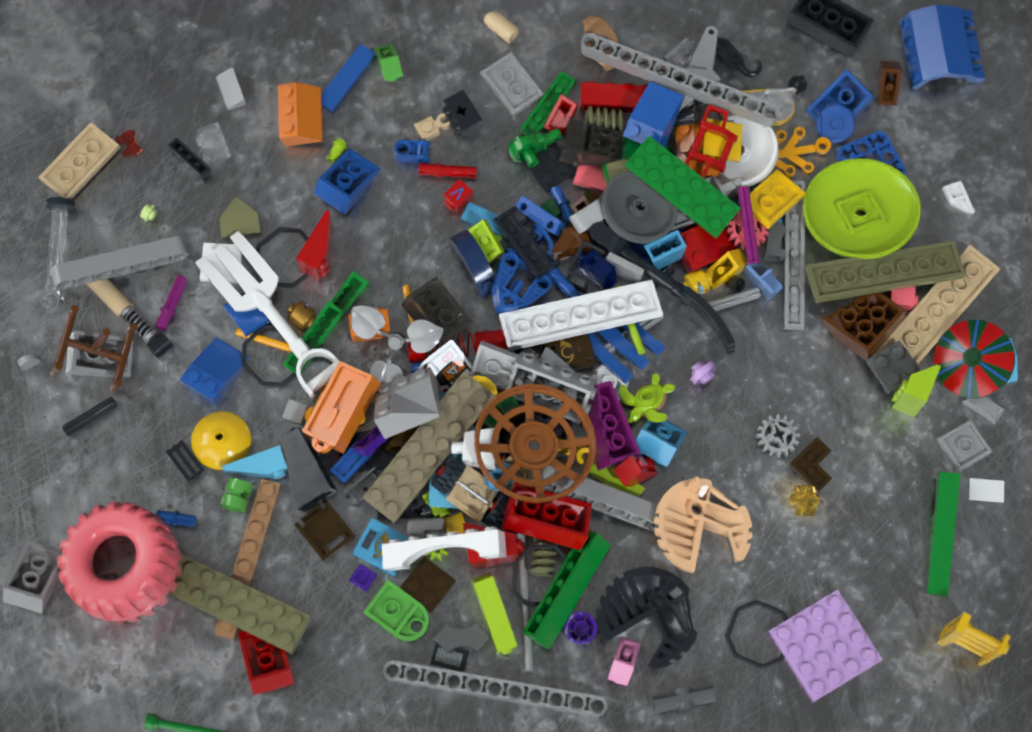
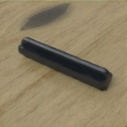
M113 397L107 398L63 425L64 433L67 436L73 434L117 407V402Z

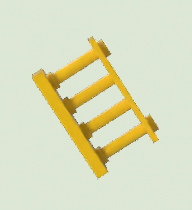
M965 612L944 626L937 641L943 647L954 642L980 656L978 662L980 666L990 663L1002 654L1005 655L1010 647L1008 642L1010 639L1009 635L1006 634L999 639L992 637L971 626L972 623L969 621L972 616Z

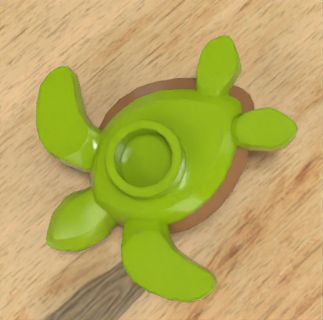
M657 373L652 375V383L640 386L634 395L627 390L625 385H622L619 389L620 399L623 403L634 408L628 413V423H636L641 416H646L651 422H664L668 418L667 414L658 411L664 406L667 393L675 390V385L660 383V376Z

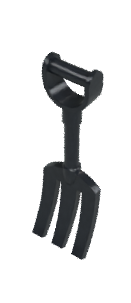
M597 222L590 227L589 233L592 238V244L604 249L605 256L612 252L643 268L646 276L669 290L671 295L683 301L706 321L720 339L728 356L735 354V341L729 329L704 298L690 287L675 281L641 258L640 255L628 248L629 244L624 238L616 234L607 225Z

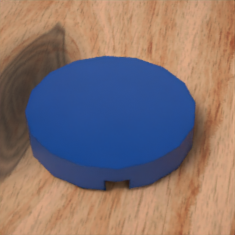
M835 104L826 107L819 114L816 125L820 136L829 139L830 142L839 143L844 142L852 135L856 123L854 115L848 108Z

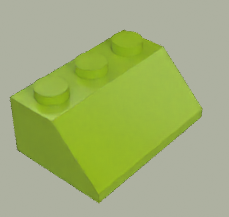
M941 366L929 367L911 374L907 380L904 379L893 394L891 401H894L892 408L915 417L927 402Z

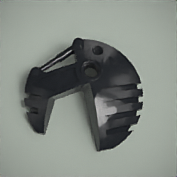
M639 567L622 573L623 577L619 579L617 576L613 580L614 584L612 586L609 584L606 587L605 597L602 594L600 598L601 611L597 608L596 617L598 632L604 642H607L651 616L662 641L650 660L648 667L656 670L672 665L673 663L670 660H680L683 657L680 653H687L697 637L690 614L689 587L679 577L661 568ZM659 597L663 604L655 606L652 603V599ZM681 599L688 630L684 628L673 607V604Z

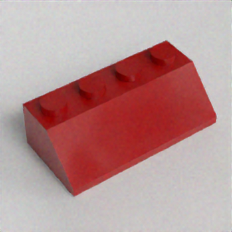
M514 482L511 492L527 497H537L534 487ZM544 490L545 497L555 495V493ZM566 496L543 503L526 502L509 497L502 528L580 550L588 539L592 504Z

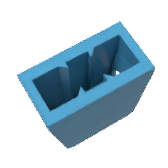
M678 230L644 246L654 266L658 269L680 260L687 248Z

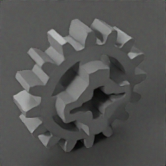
M779 414L776 415L775 419L770 415L768 416V422L763 419L761 422L762 426L757 428V431L760 433L756 435V438L761 439L757 445H763L762 452L764 453L768 450L770 457L773 453L776 454L777 458H780L781 453L787 457L789 454L788 450L793 453L795 450L794 446L799 444L795 440L800 437V434L795 433L799 427L792 426L794 420L786 421V415L783 419H780ZM769 427L770 434L765 437V431ZM775 433L777 435H781V439L779 437H774ZM791 436V441L789 445H787L786 438Z

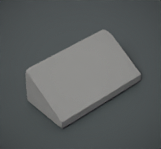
M233 67L218 75L216 79L228 111L246 105Z

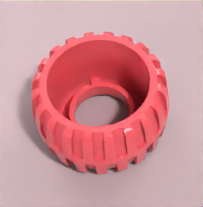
M108 502L107 507L97 505L92 508V513L86 514L84 512L78 517L80 521L75 527L70 525L66 532L69 535L66 541H61L59 547L62 551V556H58L57 566L62 570L59 572V579L65 586L66 593L86 613L114 623H125V620L137 622L141 620L142 615L149 617L156 613L155 608L158 605L164 606L169 601L166 597L170 591L175 592L178 586L175 582L176 577H181L182 567L178 563V561L182 560V554L177 546V539L167 524L155 513L129 502H124V504ZM112 536H126L130 538L136 548V558L131 570L122 578L114 581L100 579L94 573L92 565L98 549Z

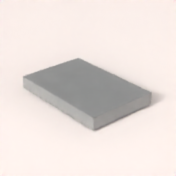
M509 52L480 71L481 76L513 117L540 100L544 95L512 52Z

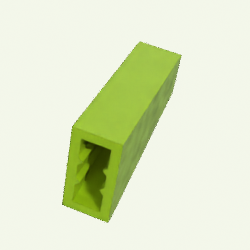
M486 573L470 579L496 651L498 653L502 652V655L513 652V648L517 647V643L493 575Z

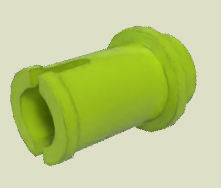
M339 138L332 142L334 145L326 157L331 163H335L340 158L343 150L347 149V143Z

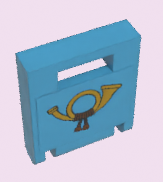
M371 518L352 555L395 577L397 574L395 571L383 569L382 544H388L389 540L400 539L401 542L408 541L409 537ZM369 531H372L376 536L367 550L361 547Z

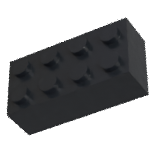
M798 0L787 20V23L850 58H853L874 22V19L840 0Z

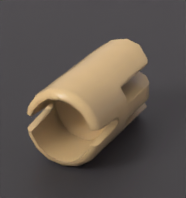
M490 12L485 15L484 23L504 41L510 43L516 38L519 28L502 14Z

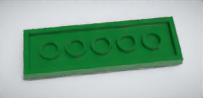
M649 135L624 165L626 169L715 239H717L741 209Z

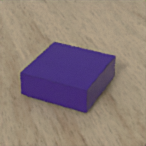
M359 564L349 582L367 592L376 579L377 574Z

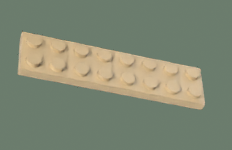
M969 245L960 255L966 276L962 279L936 283L874 355L900 340L918 365L939 341L941 336L954 324L999 272L1000 268L973 246Z

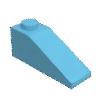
M280 446L222 466L223 471L227 475L280 479L286 475L285 473H288L287 464Z

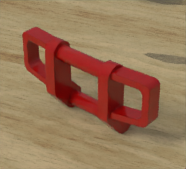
M712 105L707 107L703 119L698 125V133L691 150L686 155L687 159L685 162L687 166H689L691 160L705 164L706 166L700 175L702 178H705L710 167L716 171L725 172L727 167L725 164L732 146L738 139L736 134L726 129L728 111ZM710 112L724 115L722 127L706 122ZM706 132L721 136L727 140L719 161L698 153Z

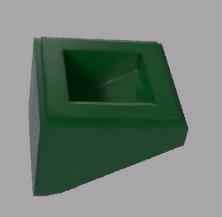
M551 197L540 205L541 208L557 219L561 217V211Z

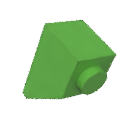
M393 44L374 48L384 80L392 82L398 80L399 77H403L399 56Z

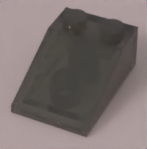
M437 276L409 294L402 303V307L413 321L424 319L443 328V334L440 339L442 344L473 323Z

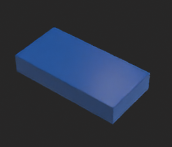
M351 446L330 469V472L342 483L346 484L371 455L365 457L356 454Z

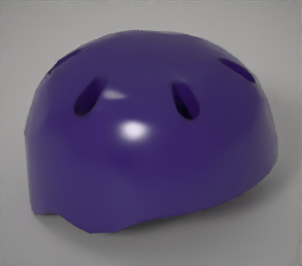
M578 611L568 617L564 630L570 641L576 644H587L596 637L598 627L592 615Z

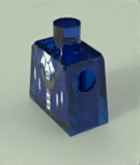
M581 251L576 261L580 265L582 276L588 279L599 291L611 289L618 282L615 266L595 251H591L588 255Z

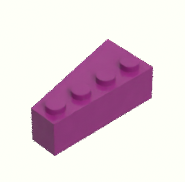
M611 380L596 384L594 386L597 388L593 400H589V404L592 406L588 416L596 436L595 460L598 471L619 465L631 455H641Z

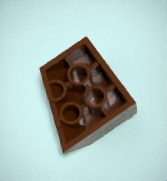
M879 292L861 295L854 299V302L836 309V312L822 317L821 320L836 340L867 361L903 322L906 310Z

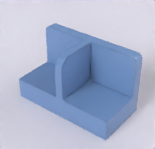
M761 263L747 264L744 267L742 274L754 287L759 288L760 293L768 301L784 288L772 275V268L767 270Z

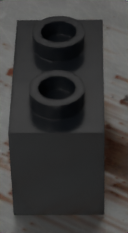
M464 90L443 100V113L447 118H451L452 126L457 134L460 133L464 138L483 127V119Z

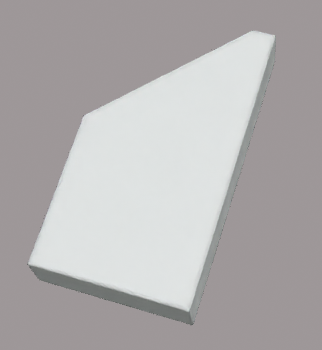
M962 181L943 186L942 190L950 206L970 215L975 213Z

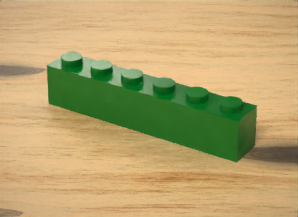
M589 530L588 539L580 550L571 549L522 633L535 644L550 650L609 550L611 544L598 533Z

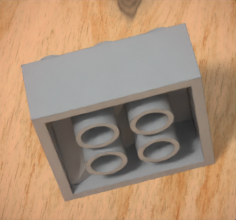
M431 368L419 369L411 375L399 377L392 383H385L379 386L375 396L374 421L384 439L440 417V384Z

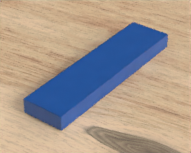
M362 44L357 47L322 92L323 108L333 113L376 57L375 52Z

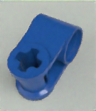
M398 140L394 145V158L401 163L428 164L430 162L428 149L431 143L426 140ZM405 149L407 152L402 154L398 150Z

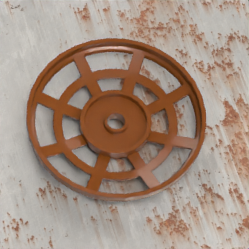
M525 384L504 390L485 406L475 427L474 451L481 471L498 490L517 500L543 503L565 497L583 483L595 460L596 436L589 416L572 397L550 386ZM524 393L525 406L514 408L504 416L495 408L503 400ZM532 393L552 396L564 404L557 412L544 406L533 405ZM570 408L582 421L587 437L575 439L570 425L563 418ZM525 412L526 422L517 428L508 421L515 415ZM534 412L546 414L552 417L547 425L534 421ZM490 414L498 423L493 431L491 444H480L481 428L485 418ZM558 423L565 430L568 440L558 441L553 431ZM502 427L511 434L509 444H497L498 435ZM531 441L537 442L539 449H530L528 443ZM589 445L587 463L583 472L579 475L570 469L575 459L576 447ZM570 448L569 457L565 465L555 459L558 449ZM481 452H491L497 466L504 473L498 481L486 469ZM510 452L515 462L509 469L501 461L499 453ZM549 465L559 472L551 478L542 480L541 469ZM521 467L532 470L534 481L522 479L515 474ZM563 476L574 481L564 491L545 497L543 486L555 483ZM511 479L521 485L535 487L537 497L518 495L509 491L504 486Z

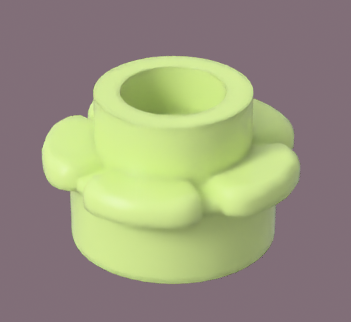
M146 204L140 218L144 219L145 222L153 221L157 214L155 205Z

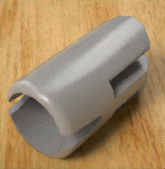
M442 518L408 519V537L427 538V535L438 534L439 537L444 536V519Z

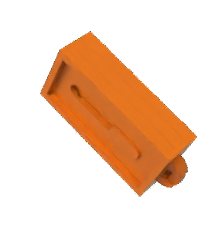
M339 361L302 430L305 435L312 439V446L316 451L327 453L334 449L344 454L381 384L373 375Z

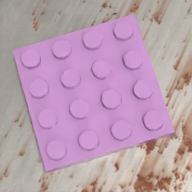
M838 590L768 631L812 703L883 660Z

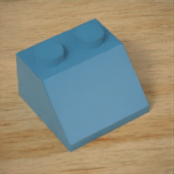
M648 420L641 429L636 443L642 455H646L656 463L667 467L688 432L667 420L664 422H651Z

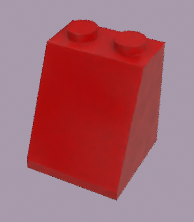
M463 523L464 534L466 530L477 529L478 532L485 531L486 528L471 523ZM505 532L506 557L485 559L480 557L479 552L467 548L469 563L476 570L512 563L525 550V544L514 533Z

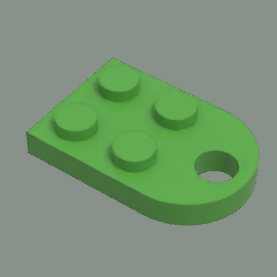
M389 580L385 582L363 612L397 639L406 642L421 638L429 626V616L425 607ZM415 621H419L423 625L419 632L411 630V624Z

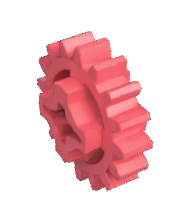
M739 210L727 225L730 228L727 229L726 233L731 234L729 241L735 240L734 246L740 244L743 250L746 245L741 211ZM753 217L757 248H759L760 243L763 244L765 242V237L768 236L769 232L766 231L767 228Z

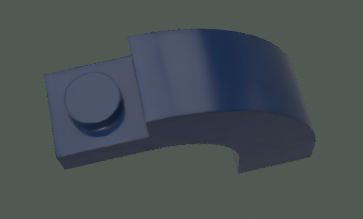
M468 230L450 237L449 239L456 255L463 261L469 271L479 296L484 298L492 294L494 273L475 238Z

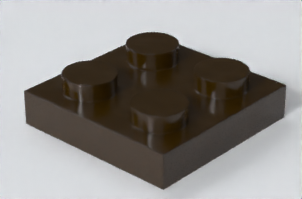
M424 556L400 586V589L421 603L432 614L454 586L456 580Z

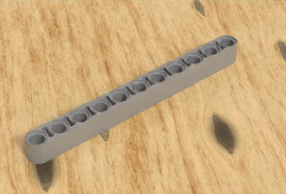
M587 33L582 37L581 52L588 58L647 81H652L706 104L727 110L729 113L760 125L771 127L777 121L779 108L771 102L596 34ZM591 43V44H593L594 46H593V47H588V46H586V44ZM609 50L612 53L606 54L603 51ZM622 57H627V58H629L630 60L624 61V60H622L621 58H622ZM640 64H645V65H647V67H646V68H642V67H640L639 65H640ZM658 71H663V72H665V74H664V75H660V74H658L657 72H658ZM676 78H681L683 81H682V82H678V81H676L675 79H676ZM699 85L701 89H696L693 86ZM711 92H717L719 96H714ZM729 99H735L737 103H732ZM747 106H753L755 110H750ZM765 113H771L774 117H768Z
M395 660L388 661L383 667L386 679L397 683L592 717L602 716L607 709L606 700L596 695ZM396 666L399 671L397 675L390 676L387 674L388 668ZM415 669L419 672V676L417 679L411 680L407 674L410 670ZM436 673L440 678L438 682L430 683L428 676ZM451 677H458L460 683L458 686L452 687L448 684V680ZM472 680H477L480 683L478 690H471L468 685ZM498 684L501 688L500 692L497 694L491 693L489 691L490 685ZM513 687L521 690V695L517 698L512 697L509 693ZM539 691L542 698L539 701H533L530 698V693ZM554 694H558L562 698V702L558 705L553 704L550 700ZM579 698L582 701V706L574 708L571 705V700ZM595 701L600 702L603 705V710L600 712L594 711L592 703Z

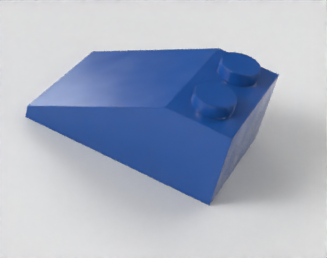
M846 69L806 111L817 121L819 114L826 107L836 104L848 108L854 115V118H856L877 97L851 71Z
M650 81L629 118L623 136L642 144L649 135L663 147H666L685 95Z
M349 148L319 177L314 194L343 214H346L369 187L381 168Z
M216 337L190 364L180 379L182 385L217 406L244 367L241 362L242 352ZM246 355L245 363H246V362L248 361V359H249V357H248L247 355Z

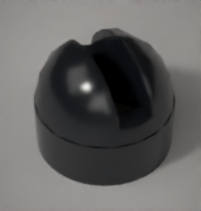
M733 276L728 281V286L734 292H741L745 288L746 282L740 276Z
M424 503L418 508L417 514L420 518L434 517L433 511L428 504Z

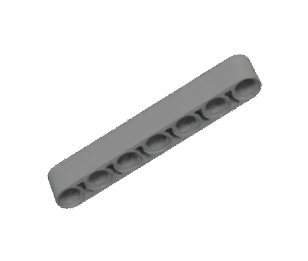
M174 236L52 266L50 272L56 289L61 290L182 261L188 257V253L182 237Z
M550 465L541 469L542 480L551 478L559 473ZM563 476L560 480L543 486L545 491L557 494L570 487L574 481ZM585 478L580 486L566 495V497L591 503L594 510L654 532L655 528H659L654 524V517H659L655 513L657 504L594 480Z

